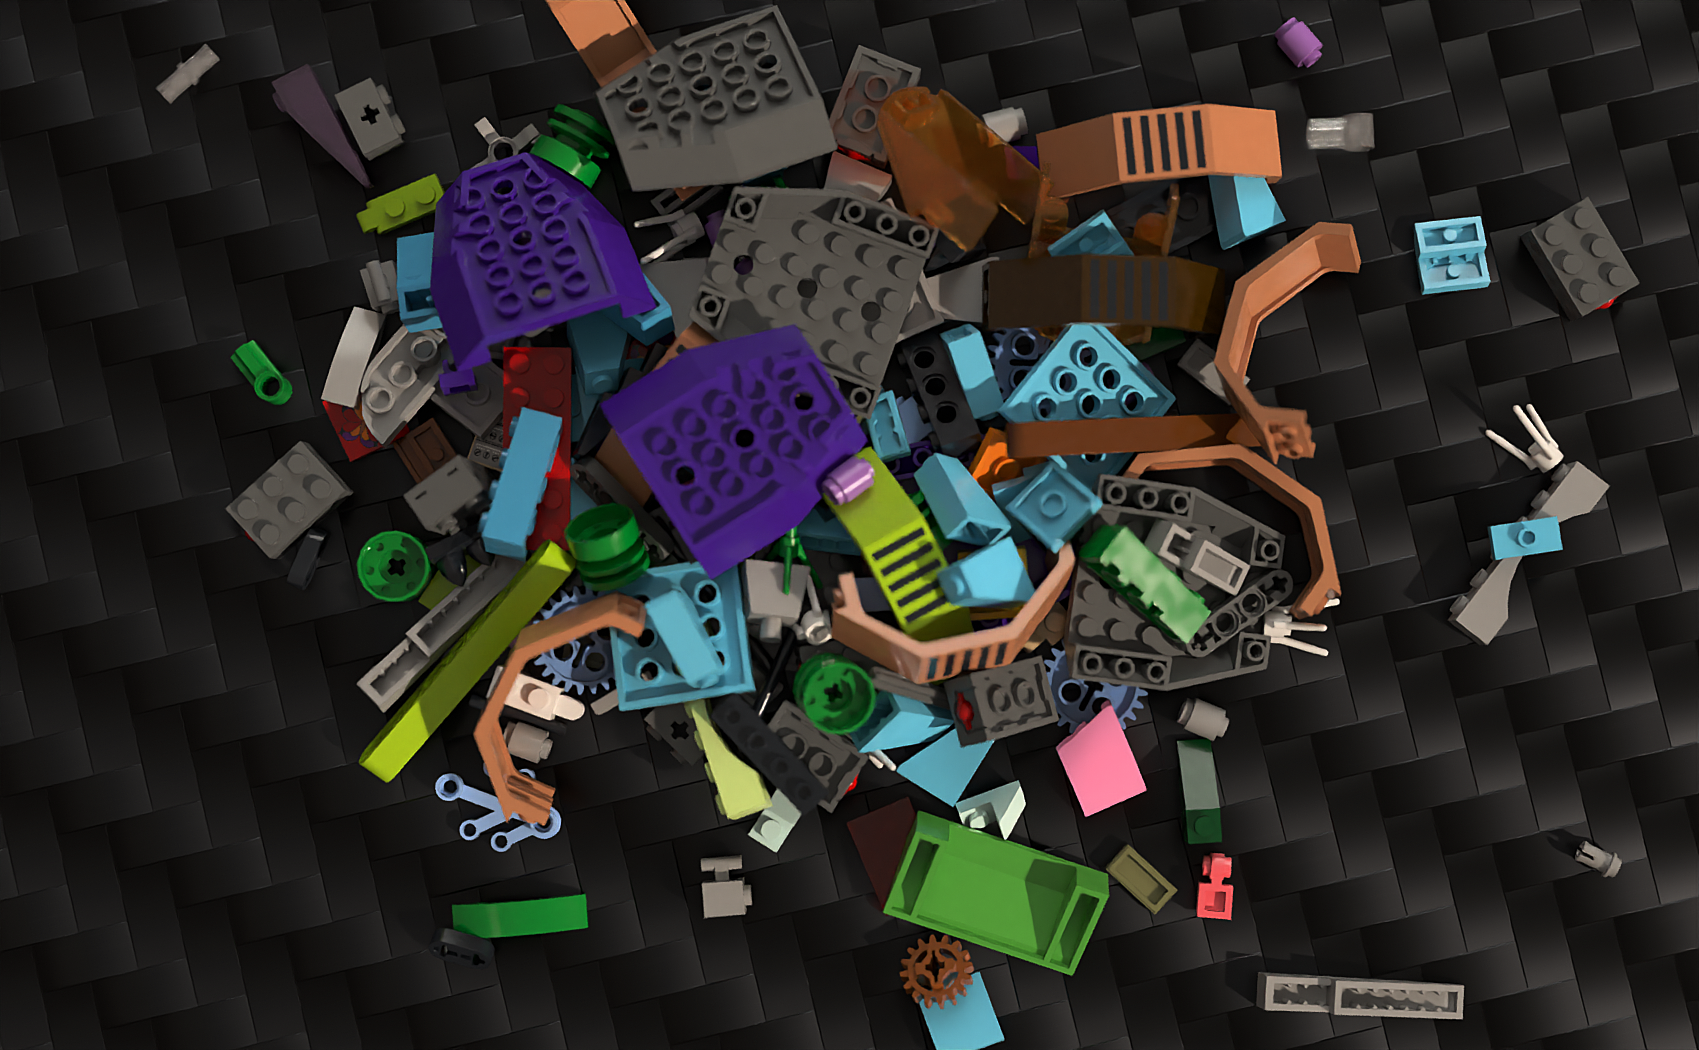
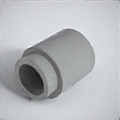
M1013 107L983 114L981 116L982 122L977 123L981 142L987 141L989 147L1019 140L1021 135L1028 134L1022 108L1014 110Z
M1186 698L1180 708L1176 722L1182 724L1183 729L1214 741L1216 736L1222 737L1224 735L1229 719L1225 717L1226 710L1198 698L1194 700Z
M520 721L517 724L509 722L503 734L509 754L534 763H538L540 758L547 759L553 740L548 739V731Z

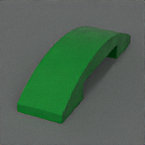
M586 893L552 896L551 898L452 905L454 930L480 938L542 934L589 927Z

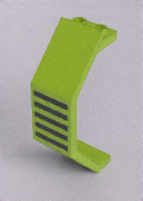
M862 447L855 457L859 460L864 458L871 465L875 473L872 476L874 484L850 502H843L839 506L835 505L826 493L822 497L864 556L903 635L919 643H931L973 634L974 630L968 606L950 605L936 573L948 567V564L923 516L872 447ZM952 677L929 681L927 683L938 686L941 683H943V681H947Z

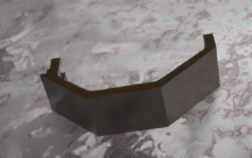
M1073 254L989 261L982 266V333H996L999 330L1016 328L1107 325L1174 328L1189 331V339L1199 338L1202 340L1210 336H1221L1225 322V269L1177 257Z

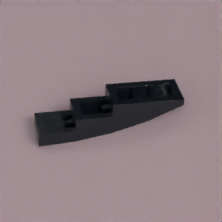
M657 342L651 345L639 371L629 367L623 372L619 388L615 391L614 395L604 392L598 396L572 454L573 457L579 459L604 439L613 426L600 404L650 374L664 357L668 349L667 347Z

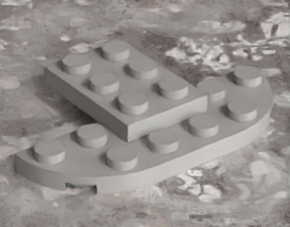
M403 324L374 357L365 372L360 391L362 393V415L370 432L386 448L424 403L430 399L483 441L503 417V370L492 361L472 367L470 369H473L476 376L478 390L445 396L439 381V374H445L442 368L443 360H448L450 370H458L443 327L409 333Z

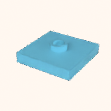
M1052 460L1005 508L1017 521L1056 553L1103 503L1056 461Z

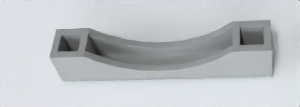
M1578 461L1568 463L1567 465L1563 463L1552 475L1551 480L1554 482L1547 491L1542 490L1532 501L1531 506L1534 508L1526 518L1522 516L1517 522L1557 516L1559 523L1570 517L1589 513L1609 488V485ZM1523 556L1493 560L1486 571L1481 569L1470 582L1473 588L1466 597L1461 595L1451 606L1450 611L1453 614L1448 621L1477 644L1488 645L1508 619L1510 584L1516 567Z

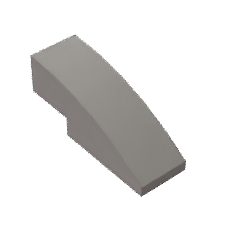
M354 306L333 358L322 393V400L359 410L362 400V393L360 391L363 377L371 361L378 353L387 315Z
M1156 518L1144 544L1156 557L1233 596L1237 595L1250 568V565L1207 540L1194 536L1174 523Z

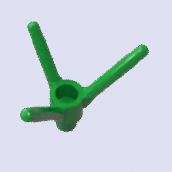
M797 526L780 536L779 541L775 543L771 552L763 560L772 562L777 555L784 557L783 593L785 595L790 593L792 558L799 557L803 566L810 567L809 575L812 577L818 589L823 588L818 574L806 556L801 542H799L800 536L797 534Z

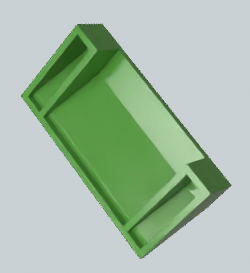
M918 810L898 863L883 913L1073 976L1109 897L1108 874Z

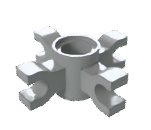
M486 117L482 118L474 125L489 144V157L471 169L498 161L497 155L499 151L506 147L513 149V156L521 154L535 144L540 135L531 123L513 139L500 137Z

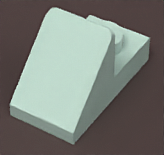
M1019 780L956 803L961 822L964 826L980 829L989 823L997 821L1004 840L1008 838L1026 805Z
M778 788L771 798L773 806L763 810L748 834L776 853L801 815Z

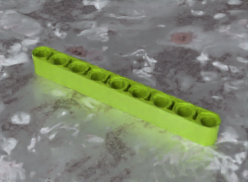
M550 539L543 542L367 746L359 759V764L384 782L391 781L520 633L521 629L527 625L573 571L576 559Z

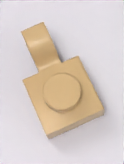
M1059 602L1053 605L1022 647L1027 654L1031 653L1044 640L1050 646H1053L1064 637L1067 611Z

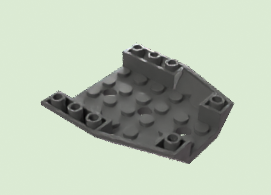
M777 5L678 37L593 92L603 120L606 119L618 148L622 166L632 191L739 183L837 149L822 98ZM766 63H772L773 65H775L770 69L760 68L762 65ZM701 85H709L711 87L706 91L696 90ZM637 107L647 108L641 113L632 112Z
M735 187L688 317L720 342L795 324L819 358L852 413L871 419L882 388L880 385L923 266L932 251L940 225L846 190ZM739 255H747L753 261V269L746 275L738 274L734 270L733 262ZM804 278L812 279L816 283L817 291L811 298H804L798 293V283ZM866 302H874L880 308V315L873 322L866 321L861 315V308ZM808 391L798 392L813 399V396Z
M1098 474L1090 490L1101 500L1103 505L1083 524L1084 533L1081 537L1084 545L1100 525L1115 524L1125 526L1144 545L1156 518L1174 523L1194 536L1207 540L1250 565L1240 589L1270 568L1281 569L1285 536L1197 488ZM1077 545L1063 639L1070 678L1168 691L1267 669L1271 636L1261 634L1263 615L1204 657L1190 656L1181 649L1180 643L1172 641L1111 586L1108 588L1102 587L1099 576L1076 557L1084 547V545L1081 547ZM1156 557L1168 569L1177 574L1181 579L1180 581L1188 589L1195 591L1205 600L1204 605L1209 610H1212L1225 600V591ZM1259 589L1263 594L1267 592V590ZM1253 594L1246 595L1242 601L1243 609L1250 613L1256 608V597ZM1221 613L1216 619L1217 629L1224 632L1229 628L1231 624L1229 615ZM1210 632L1203 636L1194 635V642L1191 644V647L1200 648L1199 641L1206 635L1213 636V638L1215 636Z

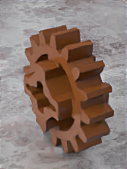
M930 935V943L927 944L923 940L918 939L919 948L917 950L910 947L907 949L911 958L901 960L903 968L906 969L900 972L902 981L906 982L904 985L906 993H913L912 998L916 1004L924 999L927 1009L931 1008L933 1002L938 1003L940 1010L944 1009L945 1001L947 1000L956 1005L955 996L957 994L965 997L967 995L964 984L973 985L972 976L968 974L974 971L972 962H967L970 959L969 952L967 950L961 951L962 946L958 940L950 945L947 935L943 936L941 942H937L935 936ZM942 953L948 954L953 958L947 959L942 955ZM936 962H938L939 967L941 968L939 969V975H937L938 982L933 976L935 974V969H937ZM928 985L932 988V991L926 990L921 986Z

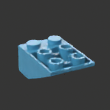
M434 232L397 238V294L400 318L409 333L442 328L430 292Z

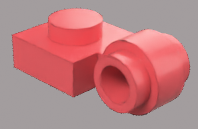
M1210 853V856H1203L1202 876H1208L1210 882L1198 881L1197 917L1231 920L1233 885L1222 883L1224 877L1230 878L1231 858L1225 857L1223 853Z

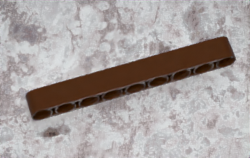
M1238 413L1005 423L1007 458L1183 450L1243 444L1246 447L1261 446Z

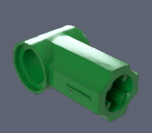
M254 340L243 344L235 350V353L230 358L252 384L256 394L261 399L273 405H282L290 399L292 394L290 382L281 375ZM278 380L280 383L279 391L275 395L269 396L267 393L268 385L272 381Z

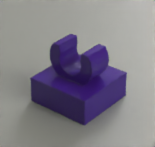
M443 360L442 368L445 374H439V381L445 396L478 390L477 379L473 369L469 368L459 372L450 370L448 360Z

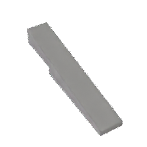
M495 554L491 566L481 564L466 578L463 587L457 586L406 633L407 638L357 683L360 689L384 713L478 619L526 562Z
M1258 972L1256 1006L1264 1010L1330 1012L1334 1015L1463 1019L1464 985Z

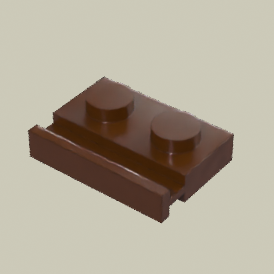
M431 418L407 433L400 440L392 443L418 485L458 456L435 418Z

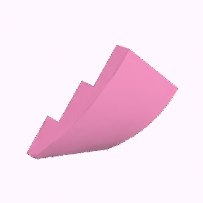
M1109 700L1101 705L1102 711L1089 723L1083 721L1072 735L1066 737L1055 747L1085 817L1147 791L1132 751Z

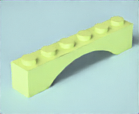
M708 620L704 627L708 636L713 637L715 635L710 620ZM675 667L677 675L683 676L679 667ZM711 698L683 702L689 718L695 719L698 730L694 731V736L699 749H705L709 761L705 763V769L710 781L716 782L719 794L716 795V802L722 815L727 814L728 818L736 820L773 806L762 773L747 765L734 753L723 738L717 723L710 717L713 713Z

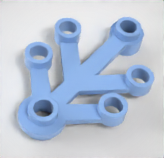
M484 762V765H483L484 772H485L486 775L489 776L487 767H486L485 762ZM529 768L519 770L520 773L526 772L530 774L531 778L536 780L533 770ZM454 773L445 774L437 780L435 790L441 799L452 801L459 797L494 810V812L477 820L469 819L464 821L459 829L460 835L464 839L473 840L482 831L506 821L497 796L464 785L462 778ZM448 780L454 781L457 785L454 793L448 792L445 788ZM551 806L549 809L551 811L549 815L551 824L548 828H543L539 823H528L522 820L517 813L512 812L509 819L515 818L526 823L510 832L499 831L495 833L491 838V846L498 852H504L513 843L531 835L540 839L551 838L561 827V816ZM469 823L476 827V833L473 836L465 833V826ZM503 835L507 838L506 847L502 848L496 844L497 836Z

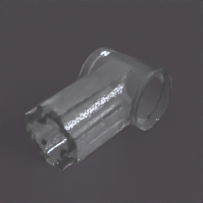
M1354 113L1345 115L1343 118L1309 119L1306 130L1308 149L1344 148L1345 151L1349 152L1374 149L1373 114Z

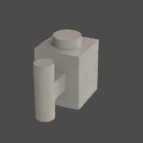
M375 260L367 263V268L360 270L372 309L377 312L382 311L383 315L400 311L397 294V264L392 260L383 263Z
M741 855L701 858L702 872L715 871L716 877L714 880H704L702 883L705 918L742 915L746 913V905H752L751 885H744V877L730 878L729 870L742 869Z

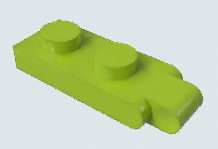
M432 174L367 202L366 206L368 209L359 212L356 216L364 234L377 230L379 235L385 234L436 211V203L443 196L444 191L437 175Z

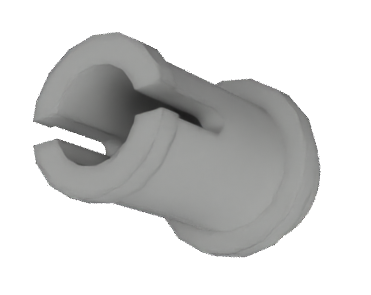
M1583 841L1579 846L1582 848V851L1577 850L1575 860L1600 871L1603 877H1615L1622 863V860L1617 858V853L1612 852L1609 854Z

